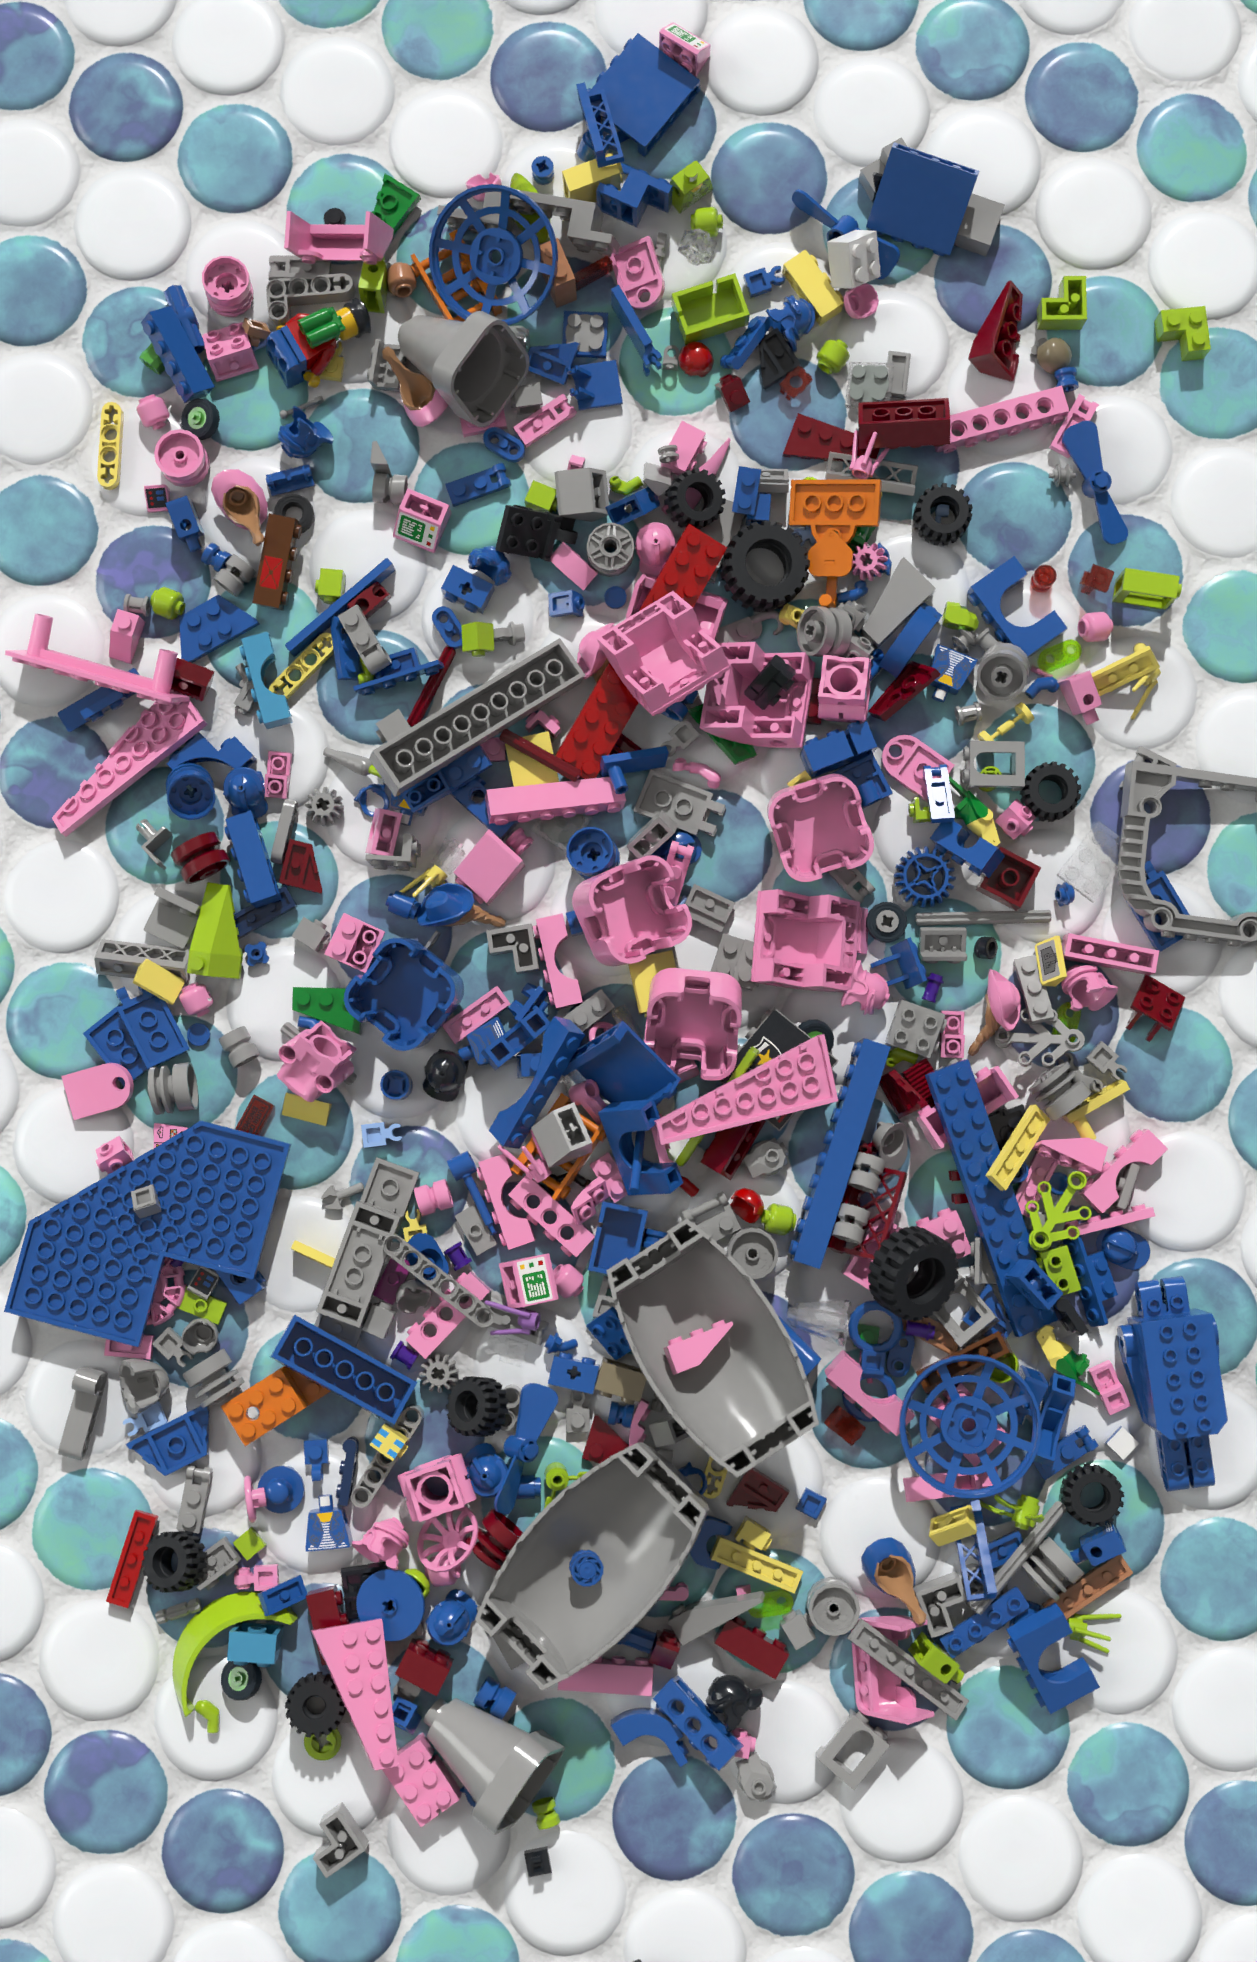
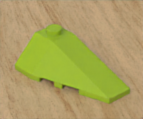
M207 882L189 950L187 973L240 979L243 953L238 942L237 935H239V931L234 920L235 909L230 885Z

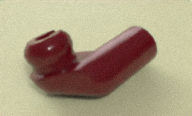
M861 1140L858 1152L871 1155L878 1153L872 1142L867 1144L864 1140Z

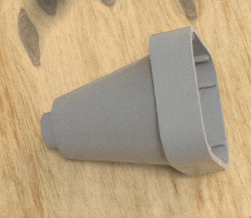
M484 311L472 313L464 322L417 315L405 321L398 331V341L403 356L433 383L435 389L458 417L478 427H486L497 418L528 373V353L505 321Z
M442 1698L438 1699L428 1710L423 1720L430 1727L427 1738L477 1802L472 1816L495 1835L512 1827L520 1819L559 1762L565 1750L562 1744L543 1729L528 1733L458 1698L453 1699L450 1703H447Z

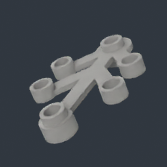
M1026 1008L1020 1013L1021 1021L1028 1024L1037 1034L1011 1033L1004 1028L998 1029L994 1034V1043L999 1048H1007L1011 1043L1036 1044L1028 1052L1023 1051L1019 1054L1018 1062L1023 1067L1030 1066L1032 1060L1051 1044H1057L1060 1046L1052 1053L1047 1052L1042 1056V1065L1046 1068H1052L1056 1061L1067 1051H1079L1085 1043L1083 1033L1077 1029H1068L1058 1019V1014L1055 1010H1053L1054 1020L1045 1023L1052 1025L1061 1035L1051 1034L1041 1023L1031 1025L1030 1019L1023 1017L1025 1013H1028ZM1006 1034L1007 1038L1000 1039L999 1035ZM1076 1037L1077 1041L1072 1043L1069 1041V1038ZM1023 1056H1027L1030 1060L1028 1062L1021 1061V1058ZM1047 1057L1053 1059L1051 1063H1046L1044 1060Z

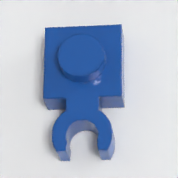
M781 266L773 267L769 273H766L764 267L744 274L743 279L750 298L772 291L771 284L779 286L785 283V277H775L776 273L781 272Z

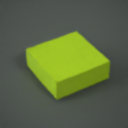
M253 1527L249 1528L233 1542L247 1561L266 1546V1543Z

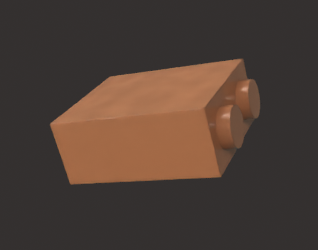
M556 238L558 265L550 294L556 308L577 300L575 276L558 238ZM551 241L540 245L541 263L552 266ZM541 273L547 285L550 275Z

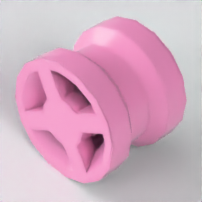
M520 827L506 840L505 844L508 847H512L519 856L530 847L534 840L531 837H527L524 834V830Z

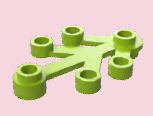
M1074 1171L1067 1177L1068 1186L1055 1207L1050 1193L1052 1189L1051 1184L1047 1181H1042L1037 1185L1036 1190L1042 1197L1047 1217L1043 1227L1038 1214L1040 1209L1038 1202L1031 1200L1025 1204L1024 1209L1030 1216L1033 1228L1029 1235V1244L1034 1250L1045 1251L1054 1241L1064 1239L1075 1240L1079 1237L1080 1231L1076 1226H1069L1063 1231H1051L1055 1224L1078 1219L1086 1221L1091 1217L1092 1211L1087 1206L1063 1213L1074 1193L1084 1188L1087 1183V1178L1082 1172ZM1073 1178L1079 1179L1080 1184L1078 1186L1072 1183ZM1042 1184H1045L1048 1187L1047 1192H1042L1040 1190V1186ZM1029 1204L1036 1206L1035 1212H1031L1028 1209ZM1082 1209L1088 1212L1086 1218L1080 1215ZM1069 1229L1076 1231L1075 1237L1069 1236ZM1037 1236H1042L1044 1238L1043 1244L1037 1243Z

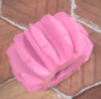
M864 542L863 549L856 546L858 553H853L854 561L852 568L854 569L852 573L855 576L859 575V579L862 581L866 577L869 581H873L874 574L880 578L882 575L879 570L887 569L882 564L888 561L887 556H882L885 550L883 548L878 549L876 543L869 546L867 542ZM870 558H871V559L873 560L872 563H871V564L867 563V565H866V564H865L866 559L870 560Z

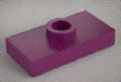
M391 1258L373 1296L394 1305L397 1289L406 1281L410 1272ZM405 1259V1263L410 1266L408 1260Z

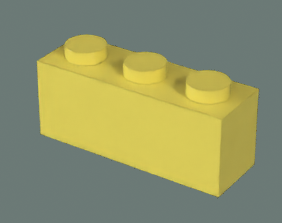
M806 249L783 264L782 274L799 298L805 299L812 304L815 309V320L819 326L842 312L844 303L841 293L833 289L829 276L825 272H821L816 258L812 254L809 255Z

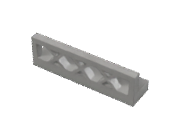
M829 452L825 480L858 479L852 473H846L850 467L847 460L852 461V455ZM833 458L843 459L847 467L842 471L831 470ZM871 458V459H872V464H874V462H875L877 459ZM882 460L878 467L881 465L887 466L891 474L883 479L879 478L874 472V477H868V479H880L882 481L881 491L914 496L918 465ZM903 469L912 470L910 483L900 481L896 474Z
M101 939L94 957L96 974L134 978L138 967L145 959H149L184 979V985H187L189 979L187 973L189 949ZM105 948H113L117 950L112 953L104 952ZM130 951L139 952V954L134 956L127 955L126 953ZM154 953L161 955V956L158 957V958H150V957H149L150 955H152V954H154ZM176 956L184 957L183 962L173 961L172 958Z

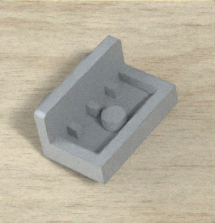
M376 339L375 345L371 349L372 362L371 367L367 371V379L375 390L400 392V383L391 369V365L383 358L382 351L385 347L393 349L396 357L404 366L406 358L401 353L400 345L384 344L381 339Z
M920 927L919 955L921 961L930 964L938 963V961H947L952 964L967 961L966 927Z
M226 1536L204 1551V1553L207 1552V1558H205L207 1568H203L205 1573L203 1578H198L200 1582L197 1589L199 1591L204 1587L207 1590L211 1589L219 1582L217 1579L223 1573L228 1576L238 1568L236 1564L241 1560V1557Z

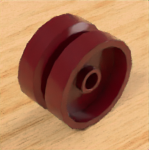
M215 832L198 835L172 851L171 857L175 865L183 867L180 874L186 884H193L218 873L230 863L231 860L226 851L218 849L221 842Z

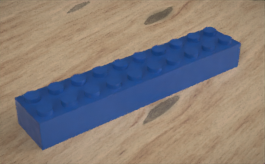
M865 1038L854 1043L851 1056L854 1059L852 1064L847 1065L844 1078L847 1081L845 1086L840 1087L837 1096L840 1103L838 1108H834L831 1114L830 1121L833 1122L831 1130H827L824 1136L823 1143L826 1144L824 1152L819 1153L816 1161L819 1169L817 1174L812 1175L809 1183L812 1191L810 1197H805L802 1205L805 1213L803 1219L798 1218L795 1227L798 1235L796 1241L791 1240L788 1253L791 1254L790 1259L818 1269L821 1268L891 1048L890 1046Z

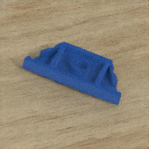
M216 595L179 617L181 659L193 663L260 624L257 619L220 595Z
M199 1406L126 1443V1446L142 1456V1459L147 1463L154 1465L156 1470L164 1476H167L209 1454V1406L205 1408Z

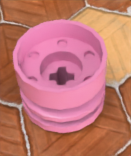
M231 256L214 258L205 266L202 272V284L210 307L217 314L225 317H236L244 314L253 302V288L246 266L239 259Z

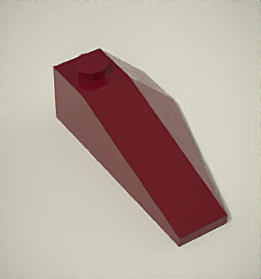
M1007 281L973 340L968 360L980 373L1007 381H1014L1019 363V354L1016 353V343L1020 342L1017 322L1021 320L1023 294L1012 281Z

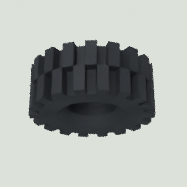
M313 1672L309 1673L306 1677H301L288 1693V1699L285 1703V1709H287L286 1718H290L291 1722L289 1724L292 1728L294 1726L298 1728L297 1733H306L305 1737L310 1738L311 1735H315V1738H320L322 1734H325V1736L330 1734L332 1730L338 1727L344 1717L347 1708H345L335 1683L331 1678V1674L327 1673L325 1676L322 1675L323 1672H317L314 1675ZM313 1696H319L325 1702V1709L320 1714H312L307 1708V1702Z

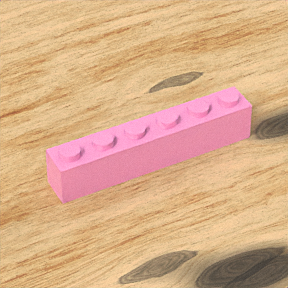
M610 777L577 780L576 782L564 781L489 789L486 791L485 801L489 824L505 825L510 821L525 823L531 819L550 820L556 816L570 818L576 816V814L583 813L586 815H595L602 811L616 813L624 808L626 797L625 793L616 794Z

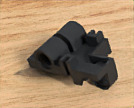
M506 505L495 549L499 552L533 558L539 557L544 561L550 562L555 540L576 544L578 532L573 530L576 519L559 517L557 514L541 510L536 511L520 505Z

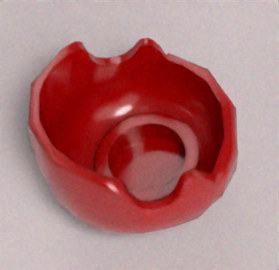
M701 342L688 343L682 347L678 356L680 368L689 376L697 375L704 377L712 370L714 364L711 350Z
M742 1188L737 1190L731 1197L733 1201L730 1206L742 1220L748 1223H755L762 1215L764 1203L760 1195L754 1190Z

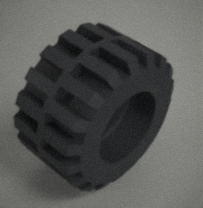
M698 468L691 471L688 470L674 478L664 495L668 497L664 500V505H668L666 513L667 515L671 513L673 516L671 521L673 523L678 521L677 526L681 528L691 524L695 528L701 529L720 517L719 514L724 510L722 505L726 504V499L722 498V495L726 493L725 489L721 490L720 485H722L721 481L716 482V475L713 473L708 475V470L703 469L699 471ZM688 487L694 488L701 493L704 500L701 512L693 510L687 504L686 491Z
M942 483L941 487H938V484H935L931 490L927 488L923 495L921 494L914 509L913 521H915V530L919 529L918 535L920 537L924 535L927 543L932 540L934 541L933 545L936 546L940 542H942L943 546L948 545L950 541L953 544L964 535L973 514L971 513L973 509L972 504H968L970 501L968 495L963 496L965 491L962 489L957 491L955 489L956 485L952 484L951 487H947V483ZM940 504H947L954 514L955 521L950 524H940L932 518L930 509Z
M1054 761L1050 764L1047 762L1042 763L1040 766H1036L1025 778V787L1019 793V795H1022L1020 801L1032 811L1035 817H1039V821L1044 822L1048 820V822H1054L1057 819H1062L1077 806V801L1081 797V794H1079L1081 784H1077L1078 776L1074 777L1072 774L1074 770L1071 768L1067 770L1065 768L1066 765L1063 763L1057 765V762ZM1044 780L1055 782L1062 792L1061 801L1057 804L1045 802L1039 794L1040 782Z
M470 1376L463 1377V1380L459 1379L456 1382V1386H452L450 1389L451 1394H448L447 1397L449 1402L446 1404V1409H448L447 1418L451 1420L450 1425L452 1428H455L457 1433L463 1436L488 1437L494 1435L495 1431H499L502 1428L501 1423L504 1424L506 1421L505 1414H508L506 1407L509 1403L508 1399L505 1398L507 1393L505 1389H502L500 1382H496L493 1378Z
M1088 1463L1084 1464L1083 1467L1078 1465L1074 1467V1472L1069 1471L1067 1473L1069 1476L1067 1480L1063 1478L1062 1481L1064 1487L1060 1488V1493L1063 1495L1061 1501L1065 1505L1067 1512L1081 1524H1088L1090 1527H1095L1097 1524L1101 1527L1105 1526L1106 1521L1109 1523L1114 1521L1112 1517L1120 1514L1118 1508H1123L1124 1504L1121 1501V1498L1124 1497V1492L1121 1491L1122 1485L1117 1481V1478L1108 1470L1096 1464L1090 1465ZM1089 1483H1100L1104 1492L1101 1502L1095 1507H1084L1080 1501L1082 1489Z
M185 1531L163 1532L160 1535L154 1536L153 1541H149L146 1545L148 1550L143 1552V1556H145V1560L142 1561V1566L145 1567L143 1575L148 1577L147 1583L153 1584V1589L160 1590L163 1593L182 1592L198 1585L200 1582L198 1578H203L205 1574L203 1568H207V1563H205L207 1552H203L204 1544L199 1543L200 1539L197 1536H193V1533ZM174 1551L178 1556L176 1572L173 1571L171 1566V1557Z

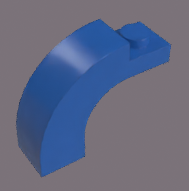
M924 602L898 635L879 663V666L897 678L927 635L938 623L942 614Z
M634 1708L611 1719V1727L623 1746L640 1736H655L667 1745L680 1767L688 1763L687 1754L689 1750L683 1740L678 1741L684 1737V1734L673 1726V1721L667 1714L665 1715L653 1708Z

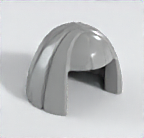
M126 1359L121 1361L119 1367L120 1388H122L123 1399L131 1413L138 1414L145 1411L167 1393L169 1377L160 1365L142 1359Z

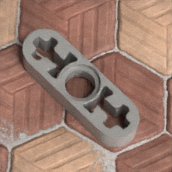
M285 799L271 852V863L284 864L297 814L298 801Z

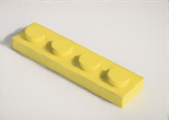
M1036 1104L1028 1107L985 1175L1000 1191L1007 1190L1050 1121V1118Z
M721 1536L717 1537L709 1557L714 1561L794 1594L803 1574V1571Z

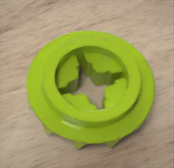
M338 1728L326 1735V1740L330 1741V1743H325L322 1749H320V1741L315 1738V1735H311L310 1738L304 1737V1747L307 1753L312 1758L320 1761L333 1758L341 1747L342 1735H340Z

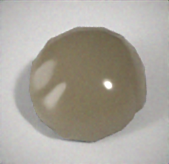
M1055 337L1038 347L1037 358L1040 366L1046 372L1054 375L1056 370L1070 365L1072 352L1070 346L1063 339Z

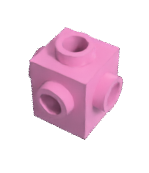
M1016 799L995 822L1002 828L1005 834L1015 840L1020 834L1024 837L1033 828L1031 823L1036 817L1027 806H1024Z
M120 1136L96 1149L98 1157L96 1164L102 1172L106 1171L108 1174L134 1161L132 1150Z

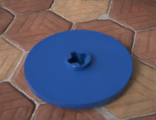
M384 1569L372 1574L363 1582L357 1595L356 1606L360 1621L381 1618L385 1641H399L410 1636L422 1622L425 1612V1600L418 1583L403 1571ZM390 1600L394 1602L393 1607H395L391 1610L388 1609L389 1604L386 1603Z

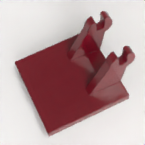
M1144 975L1130 1006L1135 1012L1125 1028L1131 1030L1140 1016L1144 1014L1156 1021L1145 1038L1148 1042L1153 1039L1161 1027L1171 1031L1185 996L1151 976Z

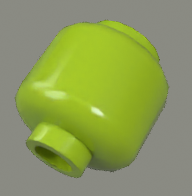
M715 207L697 208L694 214H691V231L698 238L716 237L719 229L723 228V215H718Z
M840 339L826 341L816 356L818 367L827 374L839 373L850 357L847 344Z
M167 587L155 590L150 598L153 612L170 620L182 615L186 608L183 595Z
M773 1203L768 1206L767 1210L764 1209L761 1215V1223H764V1229L768 1233L785 1236L795 1228L796 1214L793 1213L792 1208L789 1206Z

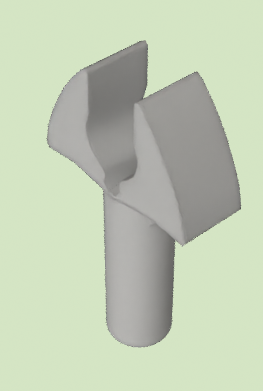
M360 1182L341 1191L335 1190L334 1185L330 1186L324 1192L321 1199L330 1195L337 1196V1199H335L333 1204L324 1207L334 1210L343 1209L341 1205L343 1199L364 1191V1185Z

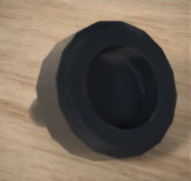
M987 936L980 937L974 946L975 956L982 959H993L998 949L996 939Z

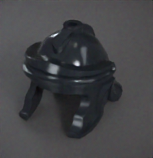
M439 1049L424 1066L426 1078L422 1084L423 1090L430 1097L440 1101L450 1102L455 1100L459 1093V1088L464 1083L469 1061L464 1062L462 1057L453 1051Z
M723 1675L713 1680L708 1689L709 1696L705 1700L710 1712L723 1713L724 1723H727L726 1730L731 1732L740 1724L742 1716L748 1710H755L761 1705L763 1694L761 1689L751 1690L746 1687L744 1681L737 1676Z

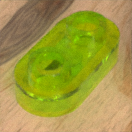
M1069 639L1044 649L1037 658L1038 667L1043 671L1053 672L1076 662L1082 653L1081 645L1077 641ZM1068 647H1071V648L1074 649V653H1073V654L1068 653V651H1067V648H1068ZM1051 656L1053 657L1054 661L1050 663L1047 661L1046 657Z
M1065 1002L1061 1004L1057 1009L1058 1019L1068 1029H1078L1081 1010L1073 1011V1016L1068 1017L1066 1011L1071 1008V1003ZM1054 1027L1052 1028L1051 1034L1061 1035ZM1070 1037L1069 1041L1073 1043L1076 1037Z
M787 1590L764 1591L765 1597L762 1607H753L748 1610L749 1614L754 1618L783 1615L791 1611L794 1602L792 1595ZM784 1597L786 1600L784 1604H778L777 1599Z

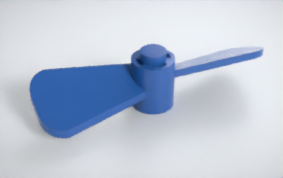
M800 189L794 191L792 201L795 206L831 228L827 233V241L854 230H861L857 221L852 216L844 215L837 220L806 192ZM877 237L881 277L876 279H884L898 263L900 251L896 245Z
M1092 421L1079 422L1064 431L1062 443L1085 479L1082 483V492L1086 497L1094 498L1103 540L1109 545H1115L1127 539L1128 529L1107 491L1111 486L1112 480L1110 475L1103 470L1097 426Z
M529 1383L521 1390L516 1434L509 1436L504 1443V1452L506 1456L512 1458V1461L494 1501V1508L499 1513L507 1515L513 1510L524 1462H532L538 1455L539 1448L536 1441L558 1403L557 1393L549 1387L537 1383Z

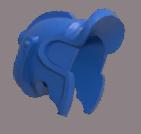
M790 295V297H785L784 309H767L766 313L773 322L771 327L773 329L778 328L787 339L786 342L792 351L797 352V341L804 334H808L815 324V309L805 299L796 300L794 295Z
M293 406L292 416L294 421L279 428L278 439L282 442V449L290 458H306L313 454L318 447H321L322 443L333 444V436L328 428L320 422H311L307 419L306 414L296 406Z
M240 767L232 770L226 776L223 795H225L226 800L231 805L233 816L250 810L257 818L266 814L268 803L264 798L265 782L261 771Z
M481 1443L472 1448L464 1456L463 1460L468 1471L467 1478H470L474 1492L481 1497L493 1498L497 1495L509 1467L500 1456L496 1455V1450L491 1444Z
M451 1590L445 1597V1600L434 1607L426 1620L430 1637L442 1646L455 1645L464 1637H467L470 1625L478 1613V1606L475 1601L461 1590Z

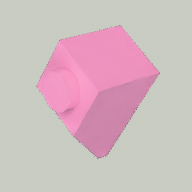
M117 609L110 631V658L132 664L145 625V621L139 615Z

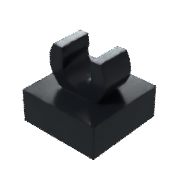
M548 1846L524 1851L528 1877L552 1873Z

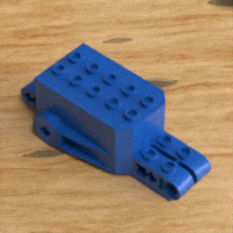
M1182 1276L1160 1279V1284L1157 1279L1135 1282L1138 1316L1127 1317L1128 1325L1118 1326L1117 1339L1122 1363L1142 1422L1155 1431L1160 1472L1164 1487L1169 1492L1189 1489L1190 1485L1192 1488L1214 1486L1215 1475L1209 1435L1218 1434L1228 1421L1219 1365V1335L1216 1321L1212 1313L1189 1308L1186 1283Z

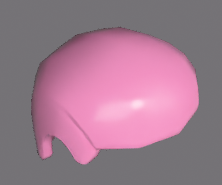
M489 173L488 179L482 177L481 174H477L466 182V187L470 189L479 185H502L499 175H494L493 173ZM485 193L473 196V199L484 202Z
M865 283L853 289H848L843 297L845 311L851 318L858 320L875 313L879 300L874 287Z

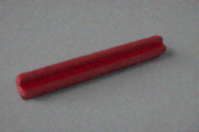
M446 646L438 660L444 664V668L439 669V673L430 675L407 719L410 727L422 721L456 655V650Z
M504 729L500 734V741L569 780L576 782L580 778V769L509 729Z

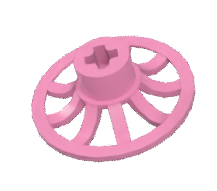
M466 1506L456 1509L462 1511L457 1518L456 1526L453 1522V1511L446 1512L448 1529L438 1521L437 1517L440 1515L427 1519L422 1526L417 1541V1551L420 1561L431 1571H450L462 1564L471 1554L478 1536V1523L473 1512ZM468 1516L472 1525L462 1529L463 1520ZM433 1523L442 1533V1536L426 1534V1532ZM473 1532L470 1545L466 1543L467 1536L465 1535ZM424 1540H430L439 1543L438 1545L431 1546L424 1551ZM434 1552H439L433 1564H431L427 1557ZM448 1555L450 1565L439 1566L443 1557Z

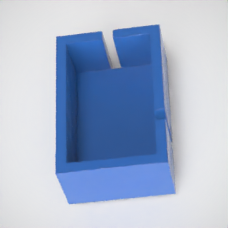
M860 721L853 722L847 726L848 729L845 731L833 730L826 734V738L818 740L816 737L806 741L800 757L809 776L812 779L874 753L877 744L867 721L864 723H860Z
M603 1201L598 1220L603 1225L597 1226L588 1270L607 1274L608 1269L623 1259H631L639 1254L648 1210Z

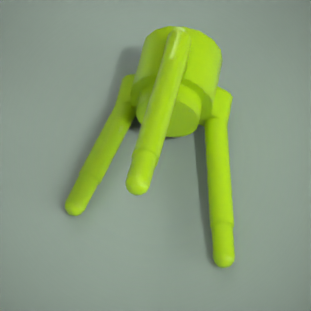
M1075 1613L1074 1617L1067 1619L1073 1632L1068 1636L1072 1640L1079 1641L1108 1654L1109 1649L1083 1637L1090 1636L1105 1641H1111V1637L1088 1631L1087 1623H1084L1083 1620L1119 1619L1122 1616L1121 1614L1081 1615Z

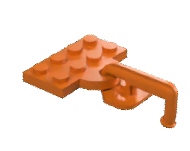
M880 479L791 480L789 526L811 527L812 535L817 541L808 551V559L810 560L808 570L814 576L827 577L826 594L821 595L819 598V604L823 607L836 608L838 577H844L852 570L853 551L847 544L855 536L857 527H879L882 481Z

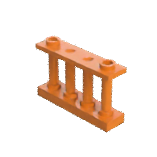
M457 229L449 233L451 241H454ZM443 249L439 251V262L451 256L452 250ZM460 252V265L462 272L466 274L472 269L470 255ZM415 254L410 255L412 260L410 266L414 271L415 277L420 276L443 317L464 322L465 319L460 316L452 318L447 309V304L436 291L433 280L430 281L424 271L430 268L429 257L419 262ZM454 268L442 274L444 283L456 278ZM478 277L472 280L470 286L485 296L488 283L483 282ZM461 288L451 295L457 302L469 294ZM480 302L467 311L470 313L481 311L483 303ZM492 306L491 311L495 317L503 313L502 306Z
M561 1093L548 1114L553 1110L571 1104L572 1101ZM580 1114L585 1128L594 1133L591 1137L593 1152L599 1141L603 1142L606 1139V1133L602 1122L598 1126ZM531 1137L525 1147L535 1158L537 1154L539 1155L533 1137ZM522 1151L517 1159L530 1170L528 1166L531 1162ZM591 1153L577 1158L574 1164L566 1162L559 1165L568 1172L561 1184L550 1176L541 1181L555 1191L551 1198L559 1202L561 1198L564 1200L571 1191L569 1186ZM513 1164L510 1169L520 1176H523L525 1173L516 1164Z

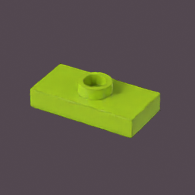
M185 1286L183 1301L180 1307L177 1306L176 1308L200 1318L208 1319L212 1323L219 1325L228 1302L211 1295L206 1301L186 1290L188 1286Z

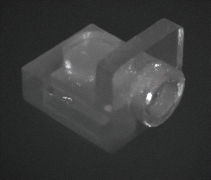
M445 838L444 844L431 862L448 875H451L466 853L462 849L464 845L454 838L451 841Z

